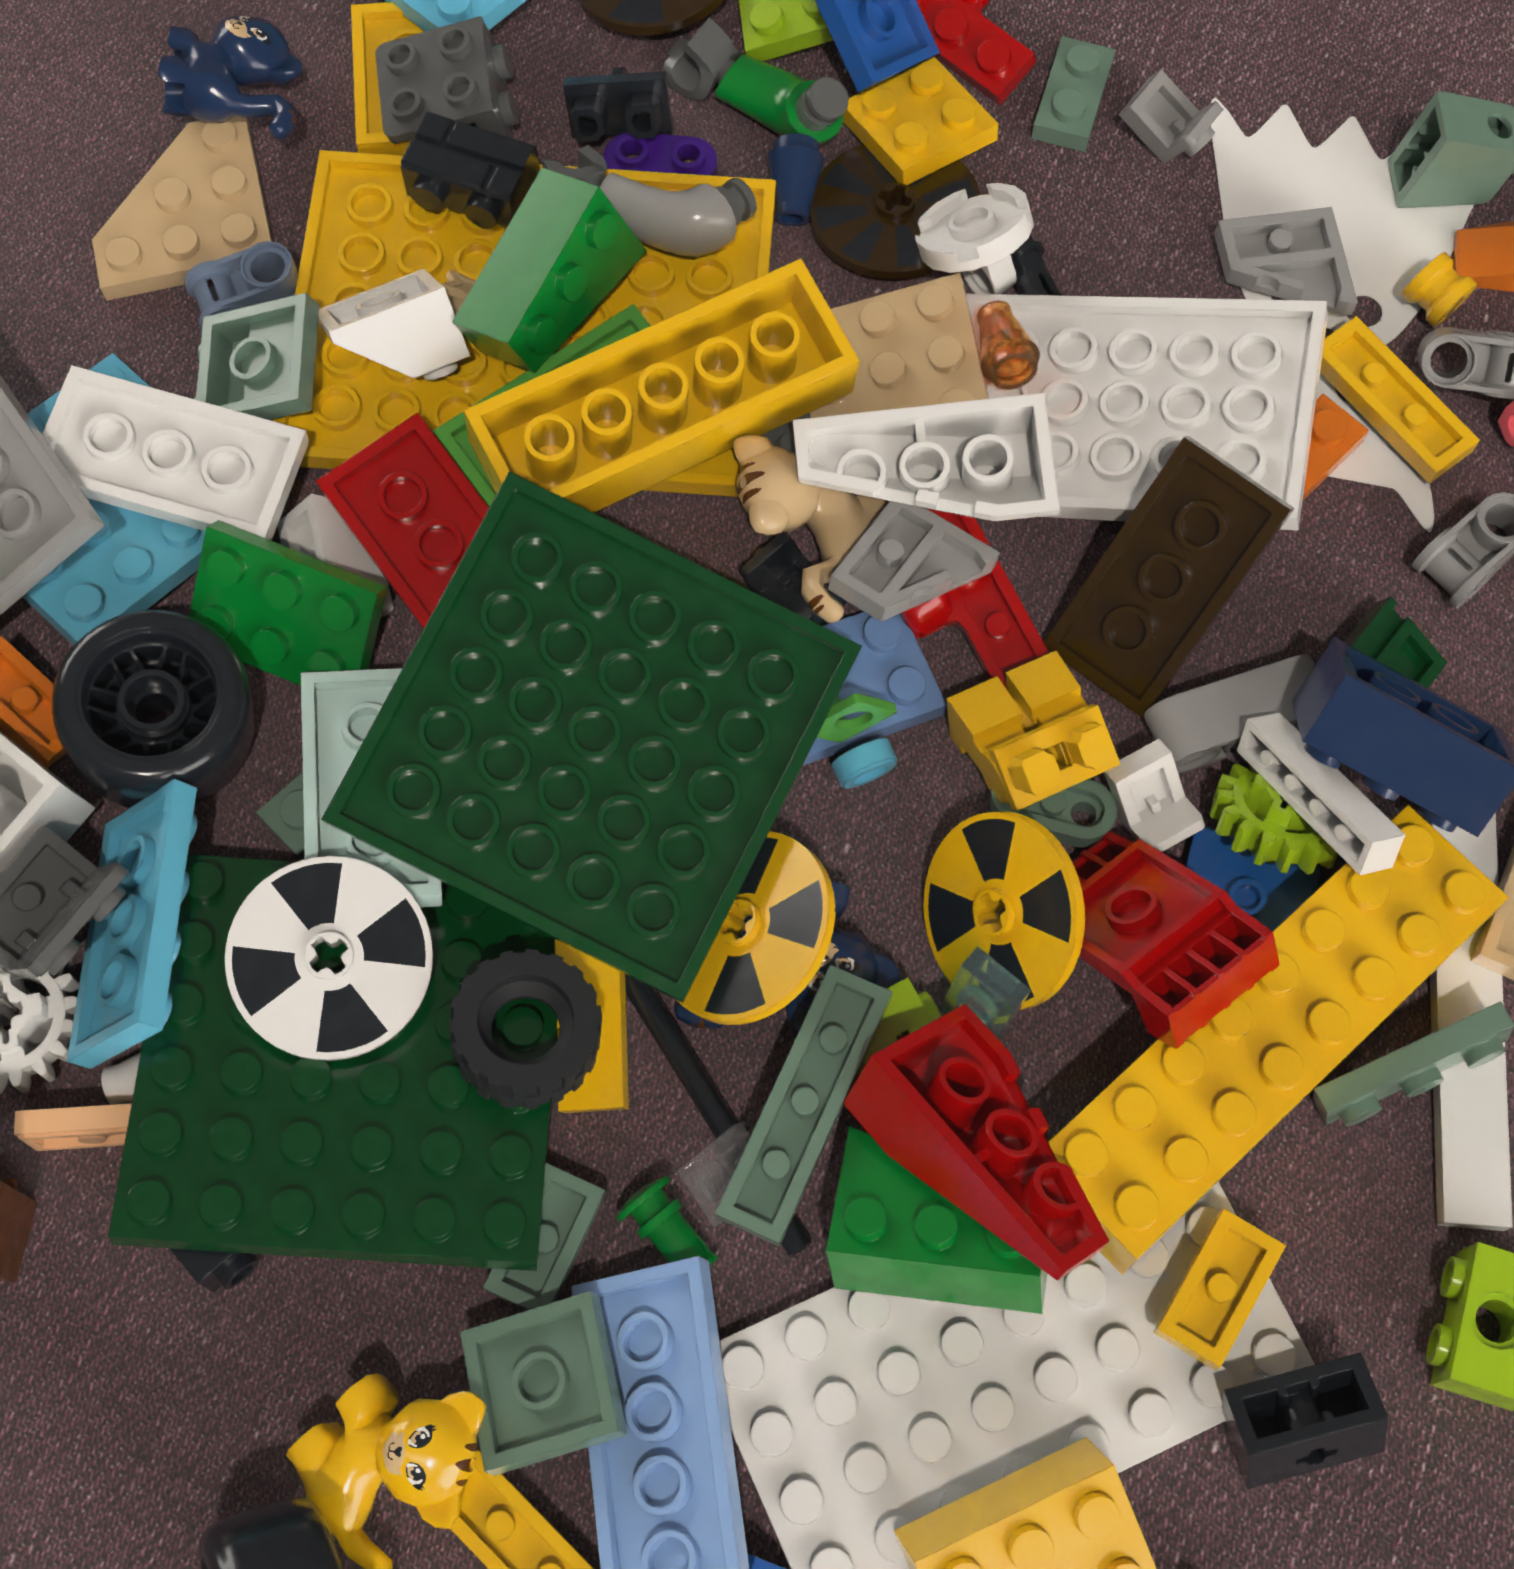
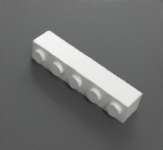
M1280 713L1247 719L1237 752L1359 875L1393 868L1405 834L1338 769L1328 767L1310 756L1304 749L1306 743L1302 741L1300 732Z

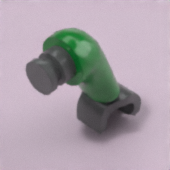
M710 17L693 37L687 39L679 38L667 52L669 58L665 61L662 71L667 72L668 84L682 96L691 100L700 101L705 99L718 84L715 92V97L743 112L780 136L804 134L816 139L819 145L826 143L834 137L843 124V116L848 107L849 97L841 82L831 77H822L816 81L807 80L747 54L741 55L742 53L734 46L730 37Z

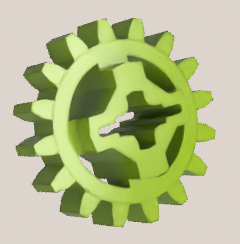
M1236 763L1232 766L1229 776L1222 774L1212 799L1214 802L1209 814L1211 818L1219 820L1215 830L1217 835L1234 837L1231 850L1235 853L1247 849L1252 851L1254 864L1258 866L1265 862L1273 864L1276 861L1281 873H1287L1291 864H1297L1306 874H1313L1317 863L1328 869L1333 867L1337 856L1340 855L1251 765L1248 770Z

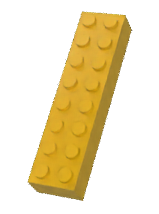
M1409 805L1392 820L1405 834L1393 868L1359 875L1348 863L1342 866L1273 931L1280 966L1267 973L1254 984L1253 988L1245 991L1227 1009H1223L1208 1021L1205 1027L1200 1028L1187 1038L1179 1048L1175 1049L1158 1039L1048 1142L1058 1162L1072 1168L1109 1239V1243L1100 1253L1122 1275L1509 898Z

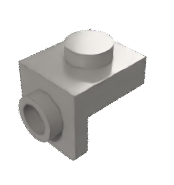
M1161 69L1148 78L1118 115L1164 164L1183 152L1191 157L1201 150L1214 136L1215 131L1210 126L1224 109L1217 101H1214L1199 111Z

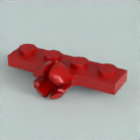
M916 0L940 51L939 54L933 57L1001 106L1035 65L1034 52L982 15L984 7L990 0Z
M926 508L990 546L975 517ZM997 560L996 566L991 573L901 613L906 625L912 630L915 638H924L946 626H957L967 638L988 679L998 676L1006 689V672L1049 654L999 560Z

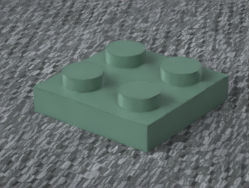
M588 1291L460 1332L470 1392L476 1393L486 1405L483 1422L478 1431L484 1472L496 1476L628 1435L600 1297L595 1293Z

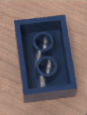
M1333 637L1292 700L1302 741L1306 743L1304 749L1310 756L1328 767L1338 769L1343 763L1363 774L1361 778L1363 783L1384 798L1393 801L1399 795L1421 806L1419 812L1423 817L1445 831L1454 832L1458 826L1478 837L1514 787V751L1501 728L1336 637Z

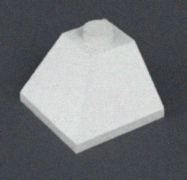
M425 269L418 270L319 309L318 323L334 344L412 378L423 375L425 380H433L446 376L458 368L456 361L470 356L461 331L452 323L455 314L444 286Z

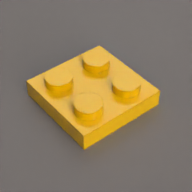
M935 57L849 98L848 107L843 116V122L895 180L905 185H909L998 139V122Z

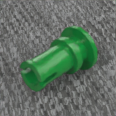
M669 1175L659 1177L640 1188L625 1202L615 1217L620 1223L631 1215L640 1226L636 1234L641 1240L648 1237L668 1263L700 1256L708 1260L710 1266L719 1258L715 1252L713 1253L679 1211L684 1206L679 1198L671 1201L664 1192L663 1188L672 1181Z

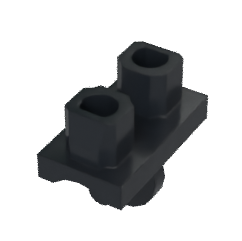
M615 67L612 70V75L569 77L564 80L563 89L571 136L576 138L578 142L599 141L602 136H617L626 132L633 135L635 139L654 138L657 133L672 132L673 116L669 103L666 71L628 73L625 67Z

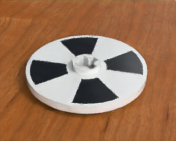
M339 856L314 857L301 860L277 870L264 879L246 897L238 909L228 933L225 949V973L232 999L245 1021L257 1034L278 1049L295 1056L313 1060L331 1061L357 1057L382 1046L395 1037L410 1022L419 1009L430 983L433 965L432 940L429 927L419 904L412 894L396 878L381 868L358 859ZM325 941L328 946L334 948L343 943L348 948L341 956L345 966L341 972L334 974L327 967L319 972L312 969L311 966L319 959L315 951L318 944Z

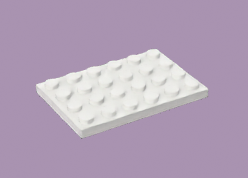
M966 294L989 399L1045 393L1060 511L1059 515L1041 517L1127 521L1185 436H1190L1294 507L1295 509L1280 530H1299L1328 318L1327 301Z

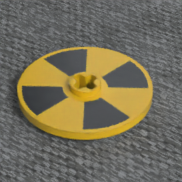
M1001 811L977 814L959 823L946 835L938 846L929 866L923 903L929 944L940 969L949 982L963 996L989 1010L1000 1012L1019 1011L1044 1003L1054 996L1069 979L1078 961L1084 938L1085 906L1083 892L1076 869L1068 853L1047 828L1037 821L1015 812ZM1004 905H1005L1006 911H1004V912L1000 915V919H999L998 912L1001 911L1002 908H1003Z
M772 831L768 833L683 1003L678 1001L684 1008L710 1022L723 1025H742L764 1019L776 1013L793 1001L806 988L826 956L835 923V898L832 883L825 867L813 852L789 836ZM751 916L752 919L745 924L744 919ZM744 930L746 931V934L742 938L737 936Z

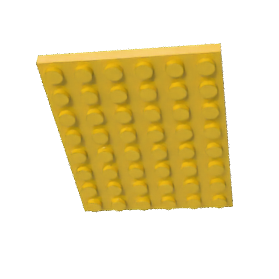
M319 150L295 295L307 293L319 304L320 309L421 269H425L441 285L449 282L446 278L449 270H454L472 280H477L507 227L496 224L493 228H484L470 221L464 213L445 207L438 211H432L418 205L406 193L400 168L403 155ZM565 166V167L573 168V169L578 168V167H572V166ZM607 169V175L612 172L642 184L667 191H683L694 188L699 184H709L716 188L721 187L732 178H739L752 190L756 199L757 210L752 218L747 221H741L736 226L737 231L733 241L716 252L703 256L677 255L641 242L647 252L553 354L632 304L637 307L652 326L769 273L776 180ZM318 323L312 410L274 418L273 421L306 430L309 444L300 467L334 469L417 412L433 432L436 428L462 413L463 410L473 406L528 370L480 352L462 333L470 356L456 361L458 368L454 372L433 380H425L423 375L412 378L334 344ZM734 448L643 491L739 497L736 481L741 464L735 456Z

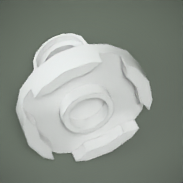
M991 183L986 184L989 194L978 195L968 199L966 190L963 189L936 202L918 221L921 234L920 236L915 235L922 261L933 270L948 273L961 272L965 282L974 294H1002L1016 283L1017 277L1010 254L1014 253L1029 238L1034 227L1026 193L1014 185Z

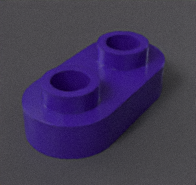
M626 132L614 137L604 150L607 169L717 176V155L715 150L708 142L697 137L657 134L654 138L635 139L633 135ZM631 155H637V156H638V157H636V158H627V156H631ZM682 159H685V160H694V162H692V163H685V162H682L681 160H682Z

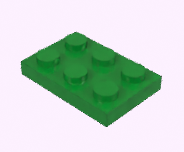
M218 520L206 526L189 616L207 624L222 635L235 650L241 662L301 686V673L369 669L388 587Z

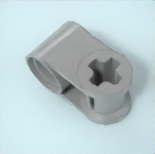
M1441 327L1429 332L1421 340L1417 350V361L1425 377L1434 385L1443 388L1475 391L1492 397L1514 399V332L1488 330L1485 332ZM1446 342L1460 344L1463 348V358L1455 369L1440 372L1431 367V355L1439 345Z
M1506 492L1495 493L1485 498L1456 525L1440 533L1413 561L1411 567L1418 573L1426 571L1451 595L1449 603L1453 607L1459 608L1466 603L1514 555V494ZM1487 525H1495L1501 528L1507 537L1494 534Z

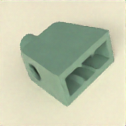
M1437 91L1388 159L1397 208L1472 205L1490 201L1510 175L1514 174V107L1499 102Z

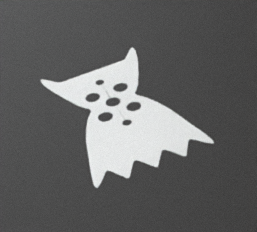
M1217 98L1212 99L1211 103L1217 101L1224 109L1211 125V128L1215 131L1212 142L1223 220L1332 207L1356 297H1370L1380 305L1382 310L1380 321L1368 328L1385 345L1394 340L1421 309L1418 303H1408L1401 296L1402 291L1439 254L1446 252L1451 256L1454 250V235L1457 230L1464 228L1474 204L1397 208L1388 163L1390 156L1385 159H1380L1354 116L1349 117L1321 145L1312 147L1288 105H1282L1255 134L1248 137L1244 135L1224 105ZM1241 287L1245 299L1272 300L1271 295ZM1328 312L1326 328L1334 332L1350 320L1347 315L1342 316ZM1320 373L1316 400L1324 393L1369 430L1363 443L1328 477L1393 488L1399 493L1421 526L1428 532H1431L1434 524V508L1430 484L1349 402L1343 400L1338 395L1336 388Z

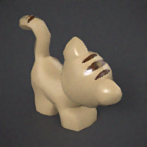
M752 434L739 436L733 443L735 456L741 464L736 488L742 506L749 514L751 526L755 532L766 536L782 532H792L804 524L809 527L816 538L821 558L824 562L803 569L801 595L813 613L827 623L839 622L843 617L845 609L824 588V584L830 582L833 572L890 501L858 494L855 496L853 493L799 483L797 460L794 452L773 445L767 437Z

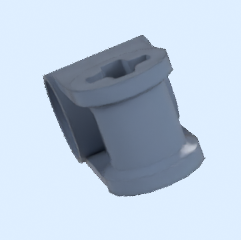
M272 241L260 242L240 252L194 266L186 273L184 285L187 293L196 299L201 313L198 319L201 333L203 317L294 296L299 271L288 249L280 243ZM208 279H212L214 287L209 288L207 284Z

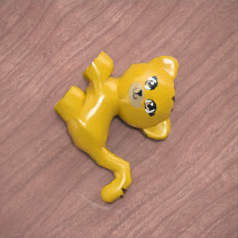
M381 1374L366 1375L353 1384L336 1402V1407L344 1421L345 1428L339 1422L320 1423L309 1429L288 1449L286 1456L293 1463L304 1484L307 1499L317 1505L330 1532L337 1539L346 1557L363 1569H393V1560L373 1543L363 1530L372 1511L377 1491L383 1482L396 1499L416 1507L422 1520L435 1528H452L460 1515V1492L467 1483L475 1465L478 1451L477 1433L482 1425L486 1411V1405L476 1393L469 1391L452 1393L442 1400L416 1399L392 1418L390 1416L398 1404V1390Z

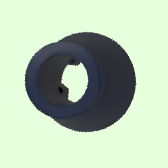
M804 134L782 135L775 139L774 148L767 155L771 179L776 180L775 220L785 226H802L810 220V208L824 163V156L819 151V142L813 137Z

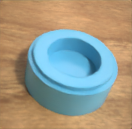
M881 738L847 751L835 759L831 767L839 785L849 789L864 785L885 775L896 766L898 759L889 739Z

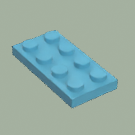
M173 779L154 794L144 798L105 824L99 867L118 862L126 868L128 873L118 884L126 893L116 907L102 921L97 922L93 918L89 922L67 1062L92 1069L162 1031L170 1016L172 996L168 993L171 969L181 945V936L177 932L180 905L189 887V875L185 872L188 848L197 829V817L193 814L197 788Z

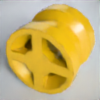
M1442 252L1412 279L1402 291L1401 296L1408 303H1418L1426 311L1425 320L1435 328L1447 319L1473 293L1478 283L1471 276H1460L1453 269V259L1446 252Z

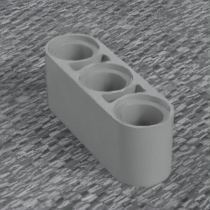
M1309 654L1293 656L1165 698L1151 706L1144 713V718L1154 741L1160 739L1172 752L1178 774L1239 755L1237 748L1246 721L1249 718L1280 713L1299 731L1292 700L1316 664Z

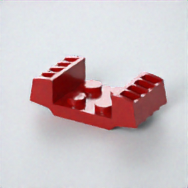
M1109 831L1091 848L1080 852V856L1072 862L1079 877L1085 906V931L1079 958L1132 994L1147 1031L1165 1044L1175 1049L1179 1048L1187 1038L1200 1028L1205 1027L1208 1021L1223 1009H1227L1245 991L1253 988L1254 984L1267 973L1280 966L1273 931L1238 907L1226 891L1141 839L1132 842Z

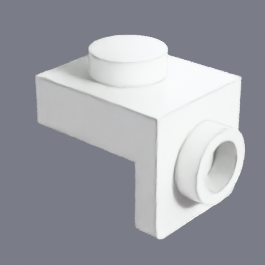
M1160 739L1119 760L1121 765L1104 772L1110 791L1116 800L1120 820L1136 840L1141 839L1160 852H1163L1204 829L1205 823L1202 814L1185 796L1172 752Z

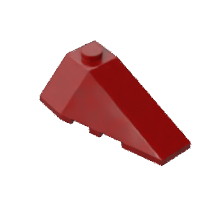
M966 1003L871 1055L843 1104L889 1157L1057 1281L1105 1248L1109 1243V1239L1072 1168L1058 1162L1044 1136L1050 1126L1040 1107H1029L1016 1082L1021 1071L1012 1054Z

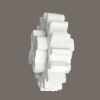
M64 967L54 976L47 971L41 977L14 979L10 973H6L0 968V1094H2L7 1086L9 1079L13 1087L22 1093L30 1092L31 1076L38 1073L51 1083L56 1079L55 1071L51 1064L57 1059L67 1062L69 1049L66 1046L71 1038L77 997L72 995L78 991L79 981L70 973L62 975ZM24 980L45 986L50 995L44 997L39 992L30 994V990L25 987ZM18 1008L22 1012V1014L15 1016L14 1012H16ZM11 1024V1029L6 1031L4 1026Z

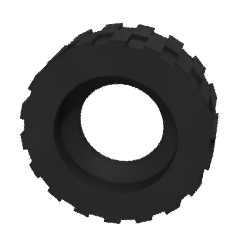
M526 949V952L513 953V950L500 953V957L491 961L486 959L477 965V970L471 976L467 974L460 983L458 996L454 995L451 1004V1020H449L451 1052L454 1063L459 1064L460 1075L467 1085L471 1083L477 1089L478 1095L486 1100L489 1098L500 1102V1106L512 1109L513 1106H526V1110L537 1109L539 1105L551 1102V1105L563 1100L564 1095L569 1091L573 1090L575 1092L583 1084L585 1074L587 1072L591 1073L596 1063L602 1022L601 1006L596 1004L597 993L592 984H587L584 980L583 972L575 965L571 967L563 962V957L553 953L549 956L539 953V950ZM528 998L543 1002L557 1016L560 1026L559 1037L552 1049L541 1057L530 1060L516 1059L502 1052L494 1042L491 1028L495 1015L504 1005L517 999Z

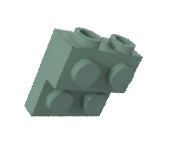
M302 293L203 317L202 338L198 348L199 370L197 391L194 399L273 421L274 418L311 411L319 304L307 293Z

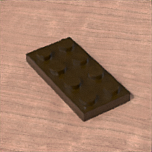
M1185 436L1044 641L1047 650L1050 652L1057 650L1065 663L1144 718V713L1158 701L1295 508L1190 436Z

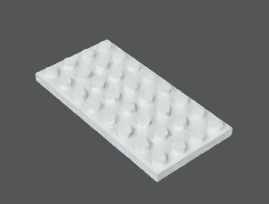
M1218 1182L1123 1275L1100 1252L1058 1281L1047 1274L1043 1314L834 1289L833 1287L719 1340L731 1433L790 1569H909L894 1530L1085 1437L1114 1464L1117 1473H1120L1226 1421L1223 1414L1224 1389L1315 1365L1270 1278L1266 1282L1220 1369H1211L1153 1333L1218 1213L1225 1208L1235 1214L1220 1183Z

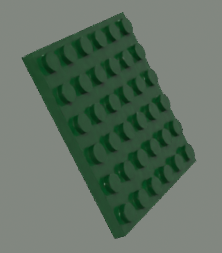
M508 472L321 820L371 847L683 1003L856 661L862 645L514 473Z
M188 854L185 872L189 875V887L180 905L177 932L181 936L179 953L172 964L168 993L172 996V1009L166 1024L163 1026V1030L142 1042L108 1234L112 1245L537 1271L551 1102L541 1104L537 1109L526 1110V1106H513L512 1109L500 1106V1102L489 1098L486 1100L478 1095L477 1089L471 1083L467 1085L461 1077L459 1064L454 1063L451 1052L449 1020H451V1004L454 995L458 996L460 992V983L467 974L471 976L477 970V965L486 959H489V961L500 957V953L513 950V953L526 952V949L539 950L541 954L550 956L551 953L555 954V939L441 882L442 906L420 907L430 931L433 965L426 995L410 1022L395 1037L382 1046L357 1057L331 1061L302 1058L278 1049L253 1030L245 1021L232 999L225 973L226 942L238 909L246 897L264 879L277 870L295 862ZM325 941L318 944L315 951L319 959L311 966L312 969L319 972L327 967L334 974L341 972L345 968L341 956L348 948L343 943L334 948L328 946ZM524 998L511 1001L504 1005L493 1019L491 1031L494 1042L502 1052L516 1059L530 1060L541 1057L550 1051L556 1043L557 1016L549 1006L535 999Z

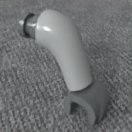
M589 145L578 150V168L565 167L556 160L543 159L542 167L599 186L640 242L677 255L699 257L716 252L734 240L737 231L736 226L741 221H747L752 218L757 210L756 199L752 190L739 178H732L721 187L716 188L709 184H699L694 188L683 191H667L642 184L612 172L607 175L605 159Z

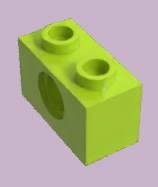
M1477 1242L1458 1251L1456 1257L1451 1256L1447 1260L1442 1273L1440 1295L1448 1299L1443 1324L1437 1323L1433 1327L1427 1344L1426 1362L1434 1366L1430 1385L1514 1411V1253ZM1479 1307L1488 1309L1496 1316L1500 1325V1335L1497 1342L1486 1339L1478 1330L1476 1313Z

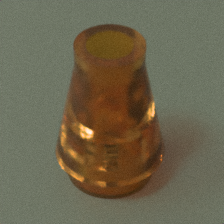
M996 300L985 304L977 313L980 330L981 371L986 379L1000 389L1011 390L1022 387L1029 383L1036 375L1040 359L1039 349L1016 319L1011 306L1007 302Z

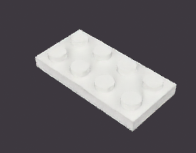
M73 365L70 367L42 433L45 440L88 499L206 531V526L220 520L271 541L309 444L306 430Z

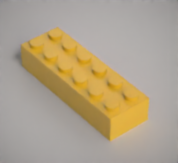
M798 259L463 410L468 441L496 494L508 472H511L594 513L732 449L734 440L739 436L750 434L760 436L853 393L860 360L803 260Z

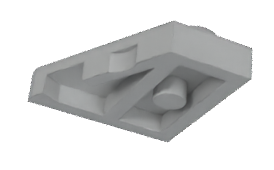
M1332 207L1218 221L1214 236L1226 283L1286 300L1327 301L1328 312L1342 316L1352 315L1358 301Z
M890 501L833 572L828 590L882 622L991 573L996 566L1000 552L924 507Z

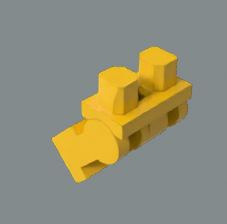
M1057 650L1006 672L1007 689L998 676L946 698L950 738L962 754L968 753L981 771L990 791L992 789L997 800L1001 804L1009 803L1012 810L1018 811L1121 765L1099 706L1097 704L1087 705L1081 696L1080 685Z

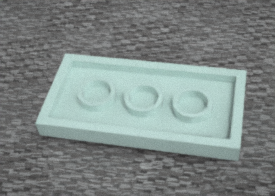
M402 668L301 673L305 859L339 856L370 863L386 871L403 884L420 907L442 906L441 881L321 820Z

